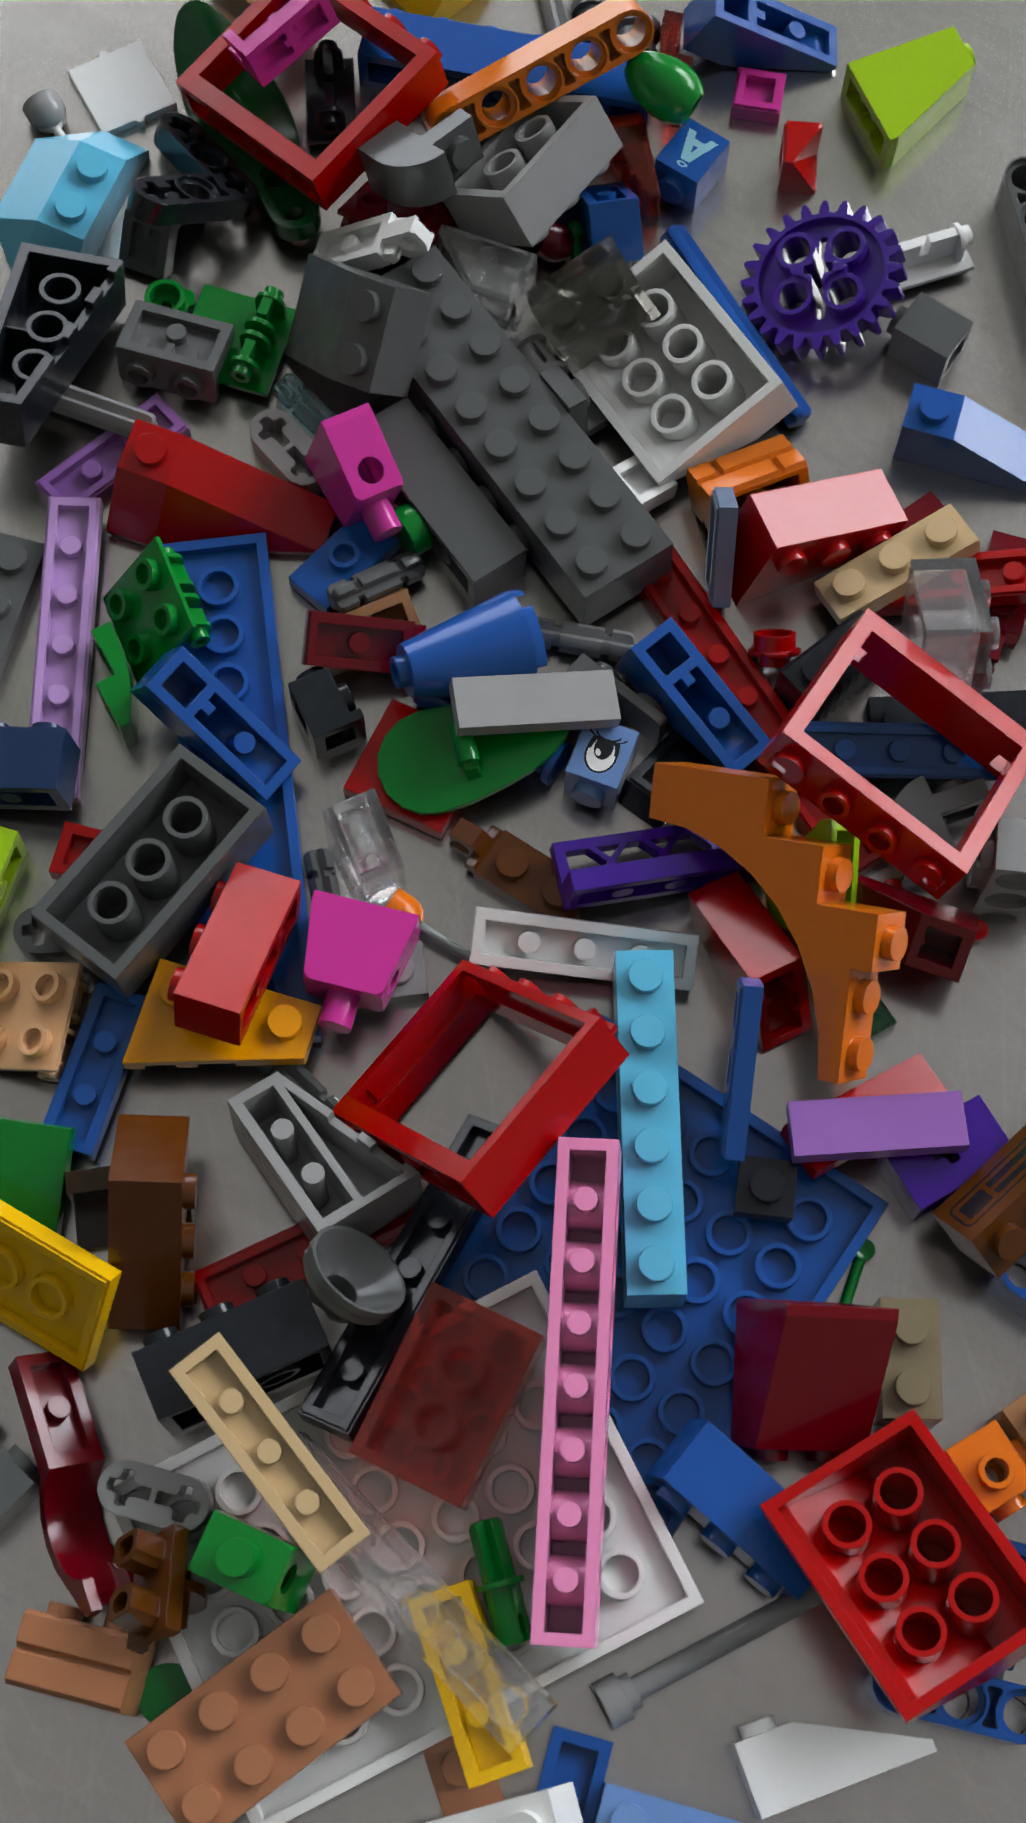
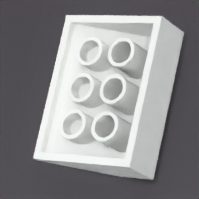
M666 239L546 339L574 377L583 384L588 395L660 487L686 476L688 468L713 461L715 458L729 454L757 440L798 407L782 380Z

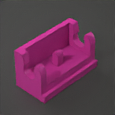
M290 0L279 11L273 12L267 17V21L244 41L231 29L225 32L222 37L230 45L228 50L232 57L264 88L340 23L329 0Z

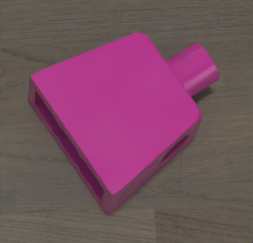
M369 403L321 421L305 461L341 524L349 527L364 520L374 542L383 541L398 533L403 527L392 505L403 487V479Z
M314 890L311 902L303 979L306 993L324 998L318 1019V1024L321 1027L333 1032L347 1034L352 1030L358 1007L376 1012H383L418 943L420 936L419 915Z

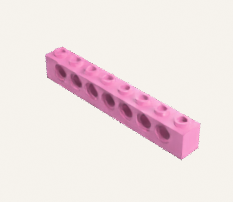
M558 1137L530 1645L598 1648L622 1161L619 1139Z

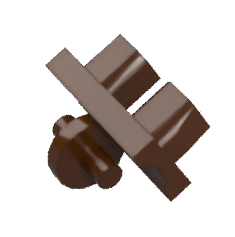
M173 1523L157 1534L134 1528L119 1537L115 1543L114 1563L117 1564V1567L134 1573L133 1584L127 1582L115 1589L113 1596L109 1600L107 1620L128 1631V1650L141 1655L149 1651V1645L161 1638L174 1637L181 1633V1630L186 1629L188 1626V1615L202 1612L207 1607V1588L203 1584L191 1580L192 1572L187 1570L189 1529Z

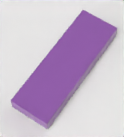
M158 393L137 407L153 413L158 423L157 426L187 437L191 436L189 426ZM108 430L104 431L36 481L37 491L47 502L48 496L101 498L102 501L112 494L116 468L128 437Z
M961 1090L788 1101L786 1106L792 1163L967 1152L970 1146Z

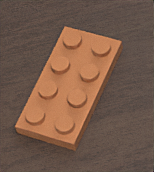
M329 1588L124 1743L176 1823H233L401 1696L403 1691L335 1591Z

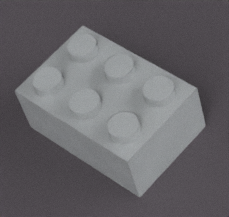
M564 95L493 134L481 147L484 157L454 178L458 193L443 202L468 242L533 247L547 237L549 228L562 213L572 208L578 202L579 194L588 184L607 170L609 161L622 148L623 144L597 96Z

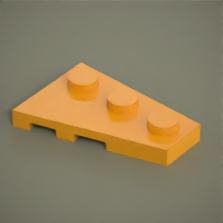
M160 959L122 1061L125 1069H146V1066L176 1065L177 1068L198 1067V1064L235 1063L236 1066L305 1065L319 1027L318 1019L322 1006L266 989L241 1045L237 1046L174 1026V1002L167 999V993L175 970L178 967L185 969L186 966Z

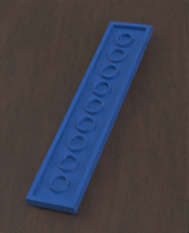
M266 532L163 544L164 547H172L175 553L182 555L185 569L195 586L194 593L198 594L201 600L198 608L203 609L205 617L212 627V631L209 634L211 641L206 646L197 649L191 648L189 643H182L180 646L185 647L290 748ZM178 736L179 744L183 745L266 808L274 833L246 865L301 881L300 916L266 989L317 1004V997L306 993L303 979L309 919L293 772L290 773L267 801H263ZM210 906L196 921V927L199 923L207 924L212 914ZM320 1025L313 1043L322 1042Z

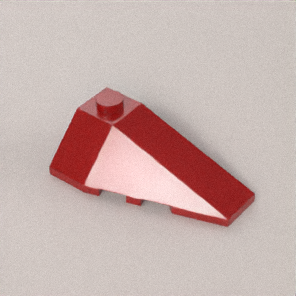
M136 418L116 468L106 531L145 547L148 546L154 537H160L162 544L266 532L269 554L312 555L328 540L337 515L327 499L185 435Z

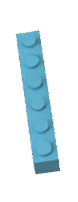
M673 950L615 951L612 971L614 1024L617 1026L618 1031L614 1036L629 1053V1056L616 1070L617 1129L622 1151L620 1220L623 1308L683 1307L687 1297Z

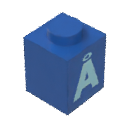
M689 118L655 158L652 189L657 191L667 202L675 205L679 204L694 213L726 173L730 141Z

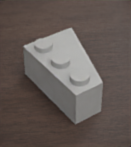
M277 1071L227 1100L235 1134L309 1242L312 1241L321 1229L334 1225L351 1227L369 1236L415 1208L422 1196L421 1176L418 1170L406 1162L402 1165L377 1147V1142L364 1132L359 1134L334 1117L333 1110Z

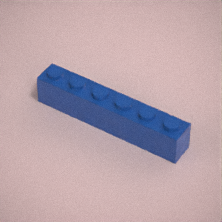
M372 6L382 15L386 13L394 15L404 25L407 32L419 40L422 37H426L438 47L443 55L440 60L449 83L443 90L543 36L541 34L532 35L504 30L495 26H481L458 22L445 17L436 18L407 13L399 9H385ZM362 36L357 52L360 86L383 90L406 66ZM591 43L577 44L572 51L571 59L584 57L588 53ZM627 61L566 94L597 96L616 132L646 137L651 115L640 106L626 84L624 68ZM540 65L533 68L527 76L526 83L533 84L539 82L544 77L547 66ZM495 90L489 92L482 101V107L490 108L499 103L502 91Z

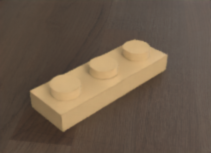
M950 503L813 582L815 594L837 624L840 625L859 610L864 612L867 608L873 612L880 610L980 552L979 539Z

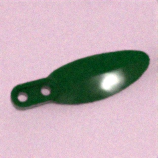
M188 1L178 11L175 20L173 42L178 78L231 25L219 11L204 1ZM244 69L228 85L223 93L300 147L292 113L275 80L273 79L263 88ZM182 96L187 116L195 120L255 183L259 192L257 201L275 234L284 240L292 242L303 241L315 235L321 226L319 205L192 114Z

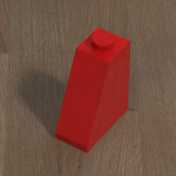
M735 871L716 881H711L689 893L688 897L694 929L699 935L704 948L734 1002L737 980H740V977L759 978L762 981L764 993L758 1045L763 1052L812 1029L805 970L801 954L739 872Z

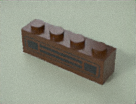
M1026 1125L932 1213L956 1247L998 1279L1026 1253Z

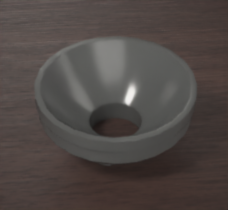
M327 1226L316 1234L304 1252L303 1270L308 1295L312 1303L319 1306L330 1320L343 1324L376 1325L387 1320L404 1302L406 1293L405 1281L399 1267L379 1243L363 1232L347 1226Z

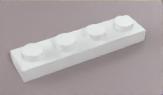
M476 906L469 962L478 965H493L502 968L613 981L612 971L615 951L673 950L675 989L692 991L699 935Z

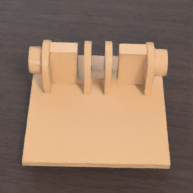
M0 962V1070L38 1071V1078L50 1082H59L71 1047L65 1041L75 1040L77 1034L69 1028V1025L79 1024L80 1016L77 1014L79 1013L83 993H86L88 985L83 982L85 973L82 972L84 964L81 962Z

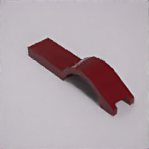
M50 1351L17 1356L8 1369L41 1478L39 1486L40 1520L46 1548L55 1571L85 1617L95 1616L101 1612L102 1606L109 1605V1600L113 1596L115 1589L127 1582L133 1584L134 1573L117 1567V1564L114 1563L115 1551L109 1542L102 1518L97 1487L105 1458L77 1368Z

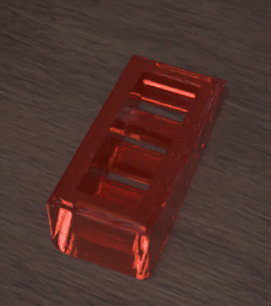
M641 112L609 116L608 118L623 144L622 148L609 162L619 180L639 197L640 216L646 227L656 226V222L659 220L661 193L644 116H641Z

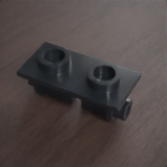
M326 39L319 42L318 47L314 50V59L305 60L308 145L331 144L356 118L354 59L343 58V52L337 43Z

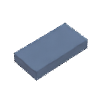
M714 487V490L711 491L704 585L708 602L712 608H730L739 509L733 487Z

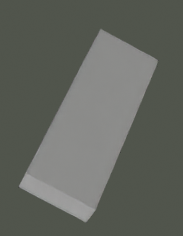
M613 669L451 678L449 684L456 736L618 727L621 721Z

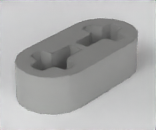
M266 409L258 413L252 419L249 426L252 449L256 456L276 477L315 495L320 494L322 490L314 476L309 477L304 472L297 475L294 461L297 459L303 467L309 469L305 457L313 441L311 437L285 411ZM270 430L272 433L278 434L282 431L285 446L282 447L272 437L265 440L264 432Z
M122 1459L111 1463L103 1470L98 1480L97 1493L101 1504L106 1510L118 1516L164 1529L176 1523L188 1528L189 1533L199 1531L208 1524L215 1507L213 1493L206 1483L187 1475L134 1460ZM130 1471H134V1482L152 1489L149 1501L137 1497H129L125 1506L120 1505L121 1494L113 1491V1484L116 1479L126 1480ZM187 1487L193 1488L192 1499L200 1502V1509L197 1515L193 1513L187 1514L183 1523L177 1521L179 1511L160 1503L164 1492L183 1496Z

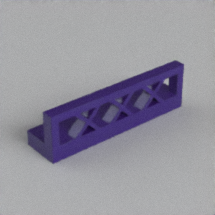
M677 825L552 843L549 849L564 911L695 891L705 884L716 881L735 871L739 872L746 883L756 882L750 872L719 846ZM687 839L705 849L674 855L669 853L676 841ZM667 843L664 849L656 844ZM638 847L653 857L621 863L616 861L624 849ZM615 850L611 857L604 853L605 851ZM586 855L600 864V866L570 870L567 857Z

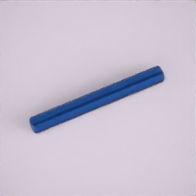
M684 225L669 226L660 237V243L665 239L669 242L782 380L798 407L782 419V422L787 428L800 427L812 415V409Z

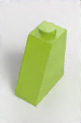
M954 26L847 63L841 97L882 171L894 166L967 95L972 74L976 68V59L971 46L968 43H963Z

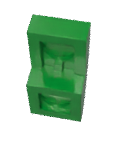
M109 621L91 630L97 651L111 675L95 684L105 710L128 749L136 745L138 740L137 698L130 692L134 688V683L119 638Z

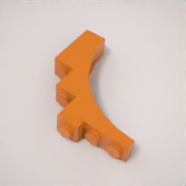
M655 762L649 818L684 827L719 846L751 873L777 906L798 945L812 988L818 1029L817 1080L841 1084L866 1078L867 1069L874 1055V1045L871 1040L873 1013L879 1005L881 995L880 985L877 982L878 972L900 969V962L905 955L908 945V934L905 929L906 912L845 901L846 891L853 878V865L850 860L852 844L793 835L794 822L800 810L799 796L796 790L781 781L776 775L690 762Z

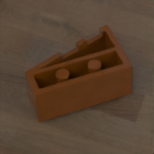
M119 1114L108 1178V1264L119 1269L122 1273L109 1313L108 1329L161 1330L166 1327L176 1326L177 1330L180 1331L182 1307L194 1306L195 1271H185V1259L195 1258L196 1223H186L187 1209L196 1208L197 1173H188L189 1116Z

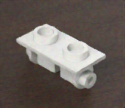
M958 222L950 224L948 229L900 242L898 245H901L906 261L902 264L908 276L906 281L899 283L902 291L974 270L975 266L966 249V246L973 243V234L970 226L967 224L961 226Z

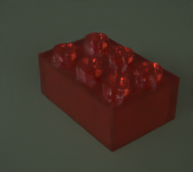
M432 1282L348 1452L467 1511L547 1344L544 1336Z

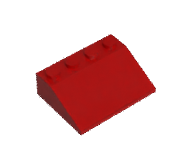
M911 1409L760 1505V1510L905 1725L1001 1674L1026 1657V1563L914 1409Z

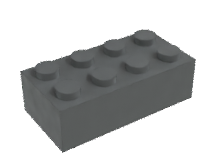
M179 744L29 913L48 938L129 1000L156 969L159 960L164 959L209 908L218 882L220 880L227 882L236 862L247 864L274 833L266 808L183 745Z

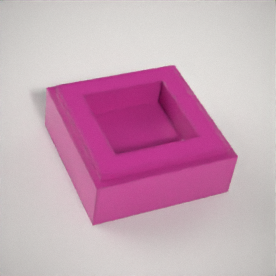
M738 67L730 118L778 125L787 74Z

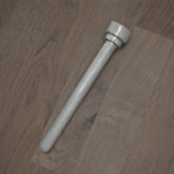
M811 1585L799 1600L783 1595L632 1677H629L627 1673L616 1677L612 1672L591 1683L590 1686L607 1723L612 1730H615L635 1719L634 1712L643 1707L641 1700L823 1602Z

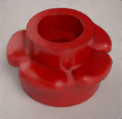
M761 629L753 632V645L751 648H748V653L751 656L758 657L759 666L782 668L790 662V657H796L801 654V648L796 647L795 631L787 629Z

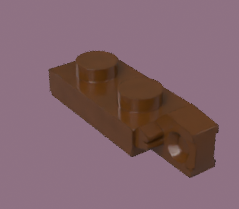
M461 817L449 833V846L468 857L464 867L474 874V880L526 913L578 919L585 910V908L564 911L552 859L510 832L502 831L500 828L492 825L486 833L482 828Z

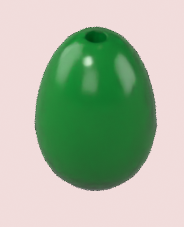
M643 51L641 54L628 60L625 65L624 78L633 97L647 113L666 124H684L693 114L704 96L702 81L689 65L673 56L657 51Z

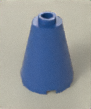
M518 589L504 591L398 644L396 656L390 657L389 660L390 672L396 688H404L407 695L411 698L450 697L449 684L451 678L538 673L537 668L547 666V654L543 634L532 605L521 607L517 600L525 594Z

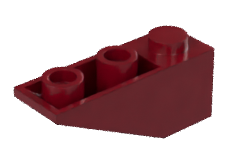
M858 874L857 903L906 912L905 929L908 934V945L900 963L959 983L978 931L979 915Z

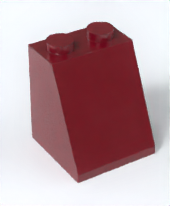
M737 1298L731 1441L736 1445L752 1448V1459L788 1461V1450L807 1451V1460L829 1462L869 1437L899 1321V1309L849 1303Z

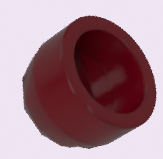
M555 221L549 228L547 237L533 246V256L552 263H558L567 259L572 253L571 245L574 244V236L571 230L563 223Z

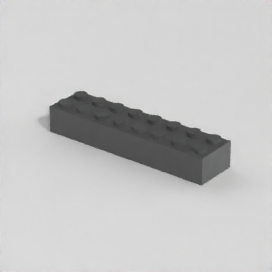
M434 245L428 252L414 259L411 258L383 274L382 277L434 294L408 399L418 412L424 409L430 414L438 428L440 440L448 449L454 447L459 451L467 464L468 475L477 487L484 485L492 493L498 505V513L506 524L510 525L513 523L521 530L529 546L527 551L528 557L579 623L587 625L593 623L640 594L645 586L650 583L652 585L656 584L657 579L670 572L673 552L672 541L438 248Z

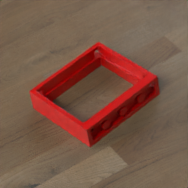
M255 0L175 83L192 114L327 211L365 171L357 148L396 120L408 127L449 84L440 60L443 55L432 41L426 37H422L419 40L407 32L404 25L394 15L390 13L382 15L372 8L368 0H329L339 21L406 67L315 159L223 93L244 68L232 57L228 50L230 45L224 40L222 35L231 29L244 41L267 21V17L273 12L279 11L290 1Z
M867 608L842 636L764 748L757 761L779 777L781 781L787 783L818 807L826 816L832 818L862 841L871 851L880 855L911 879L915 885L920 886L938 900L967 875L1026 775V730L875 612ZM849 664L997 777L996 782L956 848L804 732Z
M462 959L332 1110L337 1119L357 1133L364 1132L377 1142L378 1148L402 1165L406 1162L418 1170L421 1179L493 1219L555 1145L558 1137L565 1133L625 1061L629 1053L614 1036L618 1031L617 1026L604 1020L595 1008L591 1007L586 1012L579 1009L571 1000L560 993L555 992L552 997L544 994L536 985L525 978H521L516 982L509 979L506 974L493 965L487 970ZM491 1011L566 1044L565 1048L470 1160L397 1122L399 1117Z

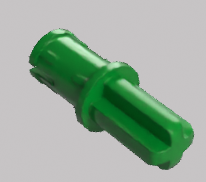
M497 1517L474 1522L469 1527V1534L482 1585L475 1588L477 1593H483L491 1622L495 1648H502L530 1640L531 1624L529 1616H527L520 1581H524L525 1578L523 1574L516 1576L503 1522Z

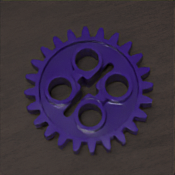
M825 200L820 206L819 214L812 215L807 205L802 206L800 220L795 222L789 215L785 214L783 215L785 229L781 232L770 227L766 229L771 240L768 245L754 243L753 249L759 260H751L744 263V267L750 277L740 282L746 294V297L742 299V304L749 315L748 319L756 330L759 331L767 345L775 343L782 355H785L793 347L798 359L803 361L810 349H814L819 361H824L828 348L835 347L837 353L843 357L846 352V342L852 340L860 348L865 346L862 333L866 330L880 335L882 330L877 319L880 316L894 318L896 314L889 301L904 299L899 283L908 279L902 264L906 261L901 245H898L899 241L893 228L887 229L881 215L871 218L867 206H861L853 214L848 201L844 200L837 212H832L827 200ZM824 242H826L823 259L829 271L824 273V263L821 257V248ZM857 251L851 257L843 259L848 253ZM806 256L803 261L793 264L799 258ZM820 288H823V291H822L823 299H822V297H821V295H820V292H819V290H818V289H820ZM855 297L849 303L840 305L846 298ZM804 302L799 308L790 310L795 304ZM825 302V317L820 320L823 309V303Z

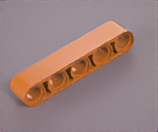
M606 0L443 90L422 111L421 121L423 128L427 132L444 117L451 115L461 108L472 115L479 141H482L641 54L649 47L653 40L655 31L653 21L635 0ZM635 16V24L632 29L626 34L617 35V27L620 21L625 17ZM583 41H591L590 49L584 57L571 59L572 51L577 44ZM540 65L547 66L546 73L539 82L533 84L526 83L527 76L533 68ZM495 90L502 91L499 103L490 108L482 107V101L489 92Z

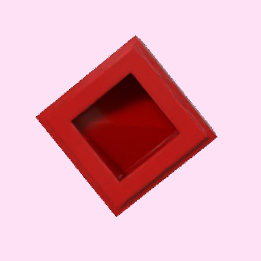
M787 120V124H784L779 150L778 189H780V193L812 195L816 192L817 154L823 129L822 123Z

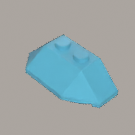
M105 131L36 138L0 202V244L10 270L13 268L21 242L96 255L132 189L134 181L148 159L149 150Z

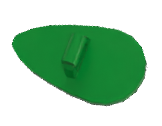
M451 705L420 710L399 720L385 735L378 752V776L386 794L402 809L422 816L446 814L477 803L536 771L562 746L568 738L569 730L456 736Z

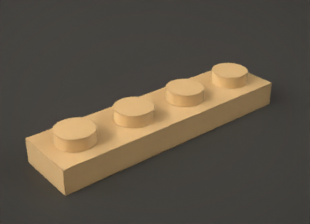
M220 1332L169 1370L320 1574L371 1534Z

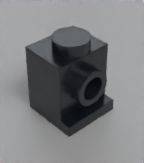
M316 666L309 668L298 675L295 681L288 683L292 707L317 759L367 739L365 719L361 709H356L354 699L347 684L344 681L336 684L328 667Z

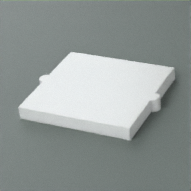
M141 40L109 53L101 51L99 57L67 70L69 78L99 131L117 135L135 126L144 128L147 121L157 118L163 113L178 109L173 95Z

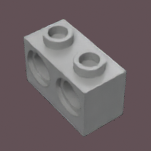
M1001 817L967 873V887L975 888L974 907L1026 913V819Z

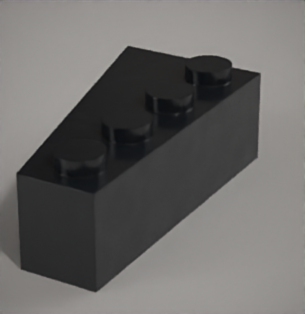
M21 242L0 301V443L26 448L126 306L124 260Z

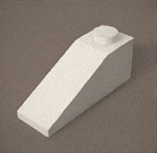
M773 1714L738 1727L742 1740L729 1744L756 1819L761 1820L937 1752L933 1739L800 1722H786L777 1726Z

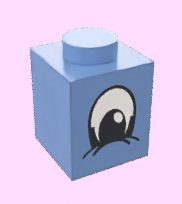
M620 725L613 728L582 729L565 770L564 792L571 794V797L576 802L584 806L600 808L603 805L615 809L620 791L636 756L639 732Z

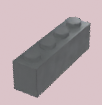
M408 397L402 398L377 413L375 418L403 479V487L394 503L397 507L403 503L410 504L421 515L432 536L433 544L431 551L474 606L478 605L526 574L527 551L529 550L525 536L515 524L507 525L498 513L497 502L488 488L484 485L477 487L469 477L467 464L459 451L454 447L448 449L440 440L438 428L430 414L424 409L418 412Z

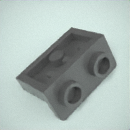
M136 299L115 344L119 375L123 380L130 381L140 387H153L176 393L188 400L216 403L220 394L218 376L235 339L234 325Z

